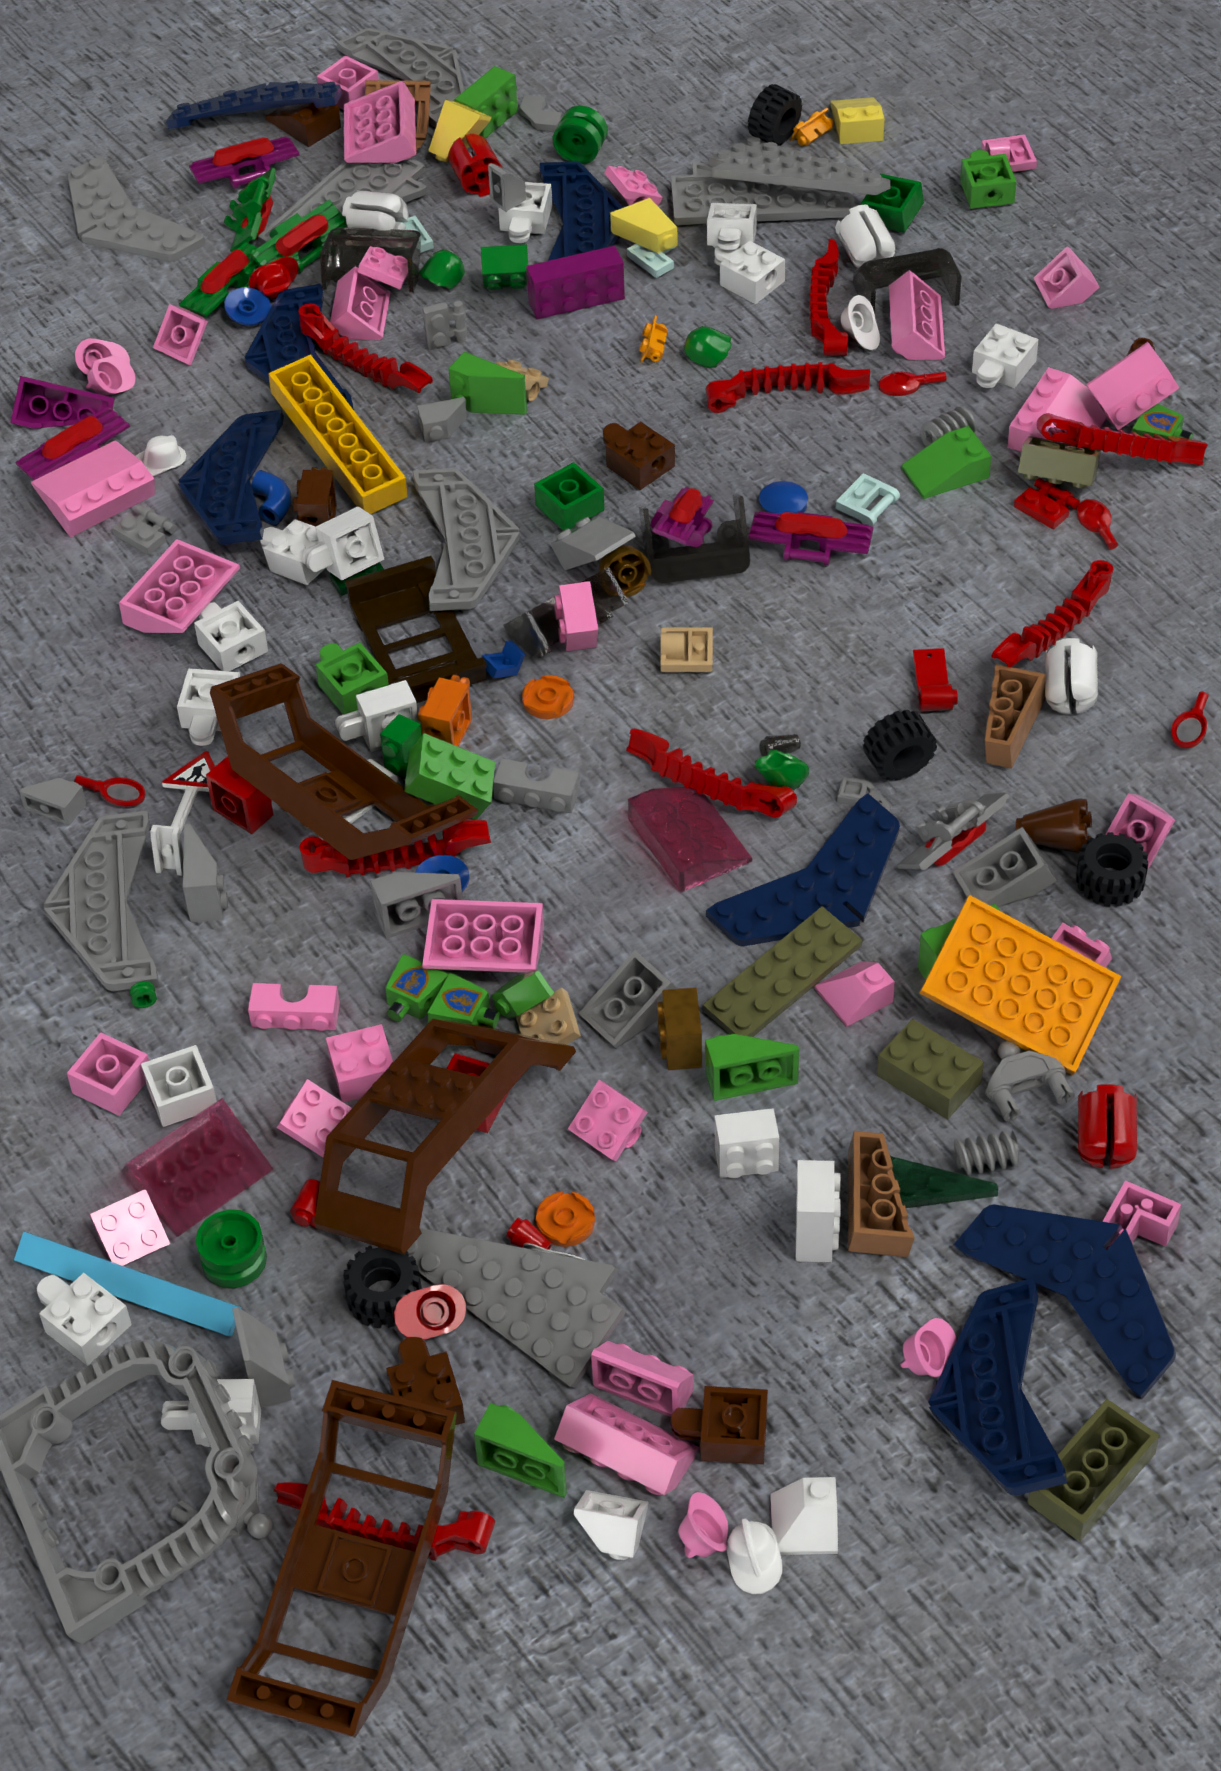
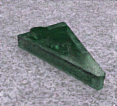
M890 1156L893 1164L892 1171L895 1180L898 1181L900 1198L905 1208L998 1196L997 1183Z

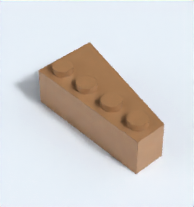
M995 664L992 697L990 699V711L985 735L986 763L1012 769L1046 699V676L1043 673Z
M854 1131L848 1149V1251L908 1257L914 1241V1235L908 1225L907 1211L905 1205H902L899 1184L895 1180L892 1171L893 1164L884 1134Z

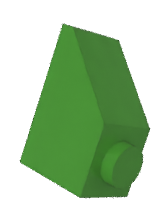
M536 970L513 977L493 993L491 997L495 1001L494 1005L497 1011H500V1014L507 1019L519 1016L552 996L554 992L540 971Z

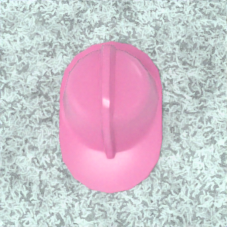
M91 338L81 341L75 351V362L78 368L86 375H88L89 370L92 368L93 362L98 359L118 356L130 364V357L121 345Z
M118 356L98 359L93 362L92 368L89 370L87 375L89 383L86 385V389H92L96 394L104 396L127 391L135 384L134 370L126 360Z
M934 1318L929 1320L916 1333L905 1340L903 1344L905 1359L900 1364L901 1367L909 1368L914 1374L920 1376L929 1375L935 1378L940 1376L957 1342L954 1330L943 1319Z
M696 1492L692 1494L689 1499L687 1515L678 1529L679 1536L685 1544L686 1557L692 1558L698 1555L704 1558L716 1551H726L728 1521L725 1513L719 1504L705 1493Z

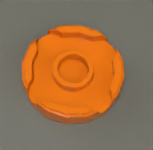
M545 675L536 681L534 678L523 688L522 702L524 709L532 716L540 719L559 718L568 713L573 707L574 691L567 680L558 676Z
M556 1192L546 1197L538 1205L536 1211L537 1229L552 1242V1245L561 1247L575 1246L585 1241L593 1232L595 1226L594 1207L587 1198L579 1193L563 1194V1192Z

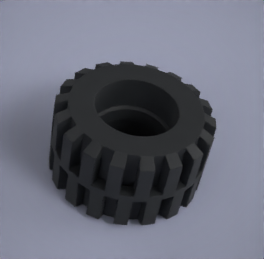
M771 84L764 88L750 110L748 117L749 133L767 143L774 142L777 146L784 144L793 134L794 127L799 123L802 111L800 96L777 84Z
M910 710L896 711L891 715L884 716L882 720H878L875 723L874 727L869 729L868 735L863 740L864 753L880 777L886 778L889 781L893 779L898 781L918 773L923 767L927 766L928 761L934 757V752L937 750L935 736L920 714L918 715L915 711L910 712Z
M1107 832V835L1101 833L1097 834L1095 839L1089 838L1086 844L1081 846L1076 871L1078 889L1084 891V896L1087 899L1093 898L1094 903H1105L1104 906L1110 907L1111 904H1115L1117 907L1122 906L1123 902L1127 904L1133 902V898H1138L1145 887L1149 861L1147 860V852L1143 851L1144 847L1140 843L1136 844L1134 838H1126L1125 834L1121 833L1114 835L1113 832ZM1105 868H1114V869H1117V870H1119V871H1111V870H1107V869H1105Z
M365 1247L366 1252L358 1251L354 1255L355 1260L350 1259L347 1263L348 1270H344L343 1283L348 1308L353 1312V1316L357 1320L362 1318L364 1325L369 1326L371 1323H374L375 1328H382V1325H388V1328L394 1327L396 1304L403 1296L422 1289L419 1267L416 1265L415 1258L409 1256L408 1251L405 1254H400L380 1247ZM383 1280L397 1283L387 1291L378 1292L369 1289L374 1283Z

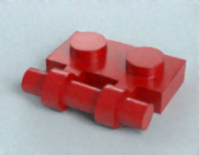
M1038 478L1034 486L1040 490L1036 491L1029 487L1014 500V507L1054 530L1069 517V509L1066 507L1070 506L1076 509L1080 500L1073 497V493L1067 490L1062 491L1055 487L1054 483ZM1051 495L1052 497H1054V498H1056V499H1058V500H1057V501H1054V500H1052L1051 498H1049V496Z

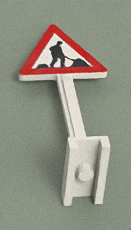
M208 751L203 752L162 781L163 787L185 789V793L171 826L153 825L150 835L156 873L161 874L163 868L175 869L177 875H183L184 858L181 832L198 791L209 792L206 774L215 765Z

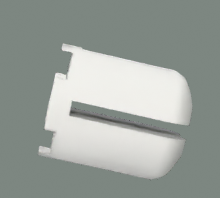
M359 190L352 197L348 196L346 198L342 216H346V223L349 228L346 231L350 235L393 240L402 235L406 225L400 222H408L409 216L407 205L399 196L391 193Z
M858 205L849 209L850 214L841 222L838 220L835 229L853 265L858 270L865 272L873 271L875 265L878 269L885 267L895 254V242L877 210L869 208L868 205Z
M1078 638L1056 641V646L1051 648L1048 653L1047 650L1045 652V697L1053 710L1061 714H1072V693L1073 698L1076 699L1077 714L1086 712L1097 701V651L1094 646L1092 649L1088 645L1081 644Z

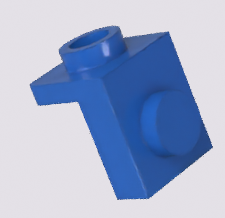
M512 640L506 641L501 653L485 654L482 657L487 664V673L493 678L518 675L525 653Z

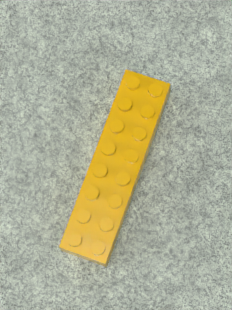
M311 355L268 373L271 394L326 467L333 471V476L357 507L359 506L369 514H372L407 498L406 477Z

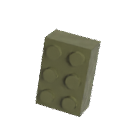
M1028 436L1022 446L1018 473H1022L1023 477L1027 479L1037 480L1038 477L1048 478L1050 483L1062 484L1063 481L1072 482L1074 487L1087 488V485L1092 486L1096 479L1101 450H1090L1086 447L1078 448L1063 442Z
M911 1019L878 1055L877 1076L948 1120L981 1084L984 1062L916 1020Z

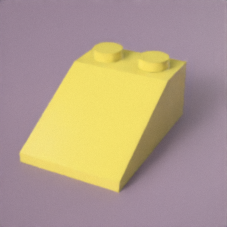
M874 97L830 101L840 144L884 140L885 119L882 107Z

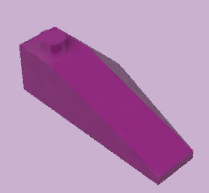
M20 376L10 423L30 428L74 425L107 407L113 409L115 398Z

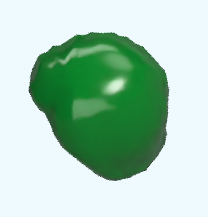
M442 249L431 255L419 271V274L424 279H428L429 282L437 286L448 287L451 290L462 280L465 270L459 256Z
M701 326L688 334L684 351L691 361L707 368H716L717 364L728 356V351L731 349V337L714 328Z
M770 750L767 756L757 759L754 768L759 771L771 786H787L793 791L799 788L809 775V767L804 761L792 756L788 752L783 753L778 750Z

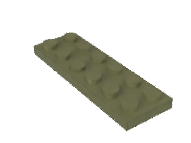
M822 906L703 1004L702 1011L728 1034L754 1037L862 946V939Z

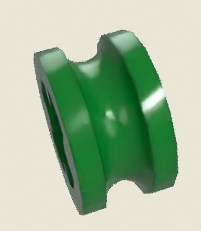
M138 982L130 988L132 1004L137 1008L150 1007L157 1000L155 987L151 982Z

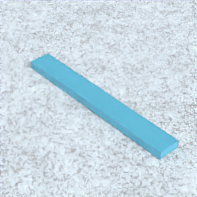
M23 1232L14 1261L73 1282L85 1273L113 1296L226 1336H232L236 1326L232 1309L242 1308L29 1232Z

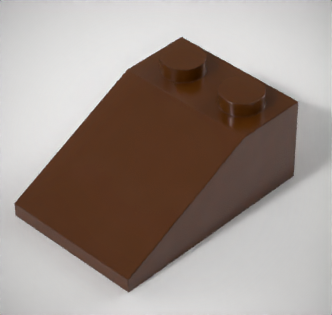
M314 102L280 107L265 116L267 121L307 147L341 128L338 105L315 107Z

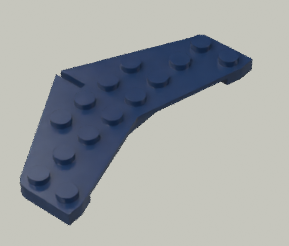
M298 81L288 83L270 82L268 85L263 83L239 91L229 90L224 92L222 96L202 100L194 104H179L177 109L166 120L168 129L189 126L194 119L314 102L315 107L333 106L339 101L342 91L341 86L335 84L334 81L324 84L298 83Z
M580 162L540 163V178L543 183L551 184L552 202L563 223L548 261L613 246L620 236L611 232L610 213L624 207Z
M315 284L286 289L280 292L245 355L247 368L270 385L268 373L311 355L353 409L351 395L346 389H342L315 353V339L303 334L301 331L299 308L304 304L312 303L319 306L320 312H322L324 300L322 285Z
M282 409L245 414L238 417L178 480L180 491L219 544L231 545L233 543L263 540L264 530L250 479L283 425L284 415Z
M867 793L856 802L807 868L719 901L706 910V917L738 946H750L782 940L822 906L846 927L860 926V920L863 923L865 921L897 840L900 823L893 814Z
M996 1204L985 1207L954 1243V1246L971 1259L987 1263L1025 1280L1033 1278L1037 1285L1065 1296L1130 1390L1143 1399L1174 1362L1176 1350L1126 1228L1106 1250L1105 1248L1123 1228L1121 1224Z
M1033 1278L989 1289L978 1296L928 1401L929 1409L936 1419L1010 1495H1022L1067 1483L1065 1468L1021 1389L1038 1302L1037 1285Z

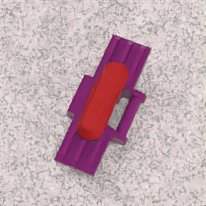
M286 136L270 141L268 138L262 137L219 149L213 157L195 161L189 165V168L198 184L226 177L229 178L233 189H237L239 185L247 184L269 171V166L273 163L300 155L291 139ZM252 165L255 172L242 176L239 175L240 167Z
M107 407L47 440L39 448L16 461V465L32 480H36L101 448L99 445L128 429L130 424L113 409Z
M682 488L672 502L664 500L651 520L652 532L681 544L699 547L703 543L704 535L710 532L713 527L712 521L704 516L714 500L709 495L706 497L702 496L697 489Z
M755 512L749 539L785 544L784 560L793 558L824 562V565L829 566L832 550L868 554L873 527L843 522L841 519L826 515L802 512H784L782 514ZM802 539L819 542L820 552L800 549Z

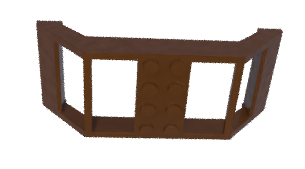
M282 663L212 686L210 689V696L232 770L349 860L409 845L477 815L478 809L459 795L443 803L427 806L414 795L404 792L405 788L310 718L299 685L301 677ZM284 703L295 742L260 755L243 741L236 719ZM303 750L328 769L330 773L325 772L297 783L270 761ZM374 804L393 818L396 823H391L390 828L363 833L342 816Z
M432 1018L328 1134L314 1220L316 1228L405 1254L422 1234L419 1227L427 1186L531 1065H542L560 1071L576 1053L575 1047L493 1027ZM447 1045L471 1046L474 1051L479 1050L497 1055L479 1077L430 1065ZM390 1109L430 1120L433 1118L441 1120L414 1152L365 1139ZM356 1148L407 1162L400 1208L338 1191L343 1162Z
M332 1380L322 1409L323 1421L319 1453L257 1642L240 1668L237 1667L226 1700L234 1704L356 1738L389 1684L446 1501L456 1412ZM339 1421L440 1447L441 1456L436 1488L432 1489L335 1463ZM332 1473L432 1500L416 1552L316 1525ZM294 1589L395 1616L379 1670L277 1642ZM277 1653L370 1679L374 1682L362 1702L359 1701L357 1703L258 1674L272 1654Z

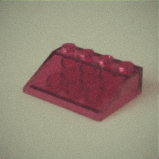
M685 787L650 789L628 799V819L680 892H684L752 862V857L705 794L700 795L696 790Z
M221 1098L130 1160L121 1171L137 1193L146 1189L157 1215L178 1237L274 1169L224 1099Z

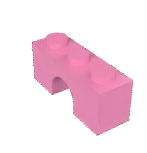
M253 983L248 1008L251 1027L261 1029L336 1030L340 1005L337 986L309 985L306 997L299 1002L292 1003L284 1000L281 984Z

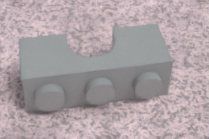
M501 759L493 780L494 800L544 808L556 812L572 813L580 792L579 772L553 768L551 775L547 779L533 781L528 777V763Z

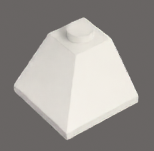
M835 1477L802 1478L770 1494L771 1523L777 1538L780 1555L838 1554Z
M586 1490L574 1508V1516L601 1552L609 1553V1556L614 1559L626 1560L628 1557L633 1558L639 1547L649 1502Z

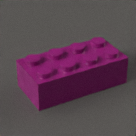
M615 246L526 266L528 303L536 320L625 299L624 262Z

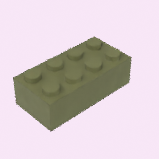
M1106 1399L1058 1453V1457L1066 1471L1067 1483L1030 1492L1028 1505L1080 1542L1156 1454L1160 1435L1109 1399Z

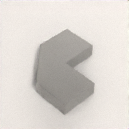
M524 95L520 105V114L525 119H528L536 130L555 132L562 119V112L545 111L546 97Z
M842 777L837 803L855 805L860 798L869 793L889 812L891 805L885 798L879 796L875 791V787L869 781Z

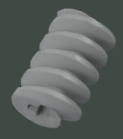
M959 406L954 410L948 411L946 414L940 415L938 418L925 422L921 427V437L927 447L947 432L969 426L975 433L977 425L969 410Z
M1013 1130L1011 1136L1006 1131H1002L999 1139L995 1133L989 1134L987 1140L983 1135L977 1136L976 1144L971 1137L965 1139L964 1145L960 1139L954 1140V1152L958 1169L964 1168L967 1175H971L972 1166H976L978 1172L983 1173L984 1164H987L989 1169L994 1171L995 1162H999L1002 1169H1006L1007 1160H1011L1013 1166L1018 1167L1019 1149Z

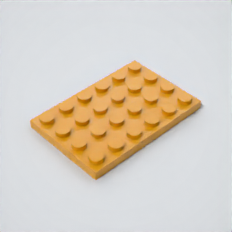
M969 895L919 994L999 1037L1016 1044L1025 1051L1030 1050L1057 1059L1064 1066L1066 1073L1073 1076L1079 1067L1121 976Z

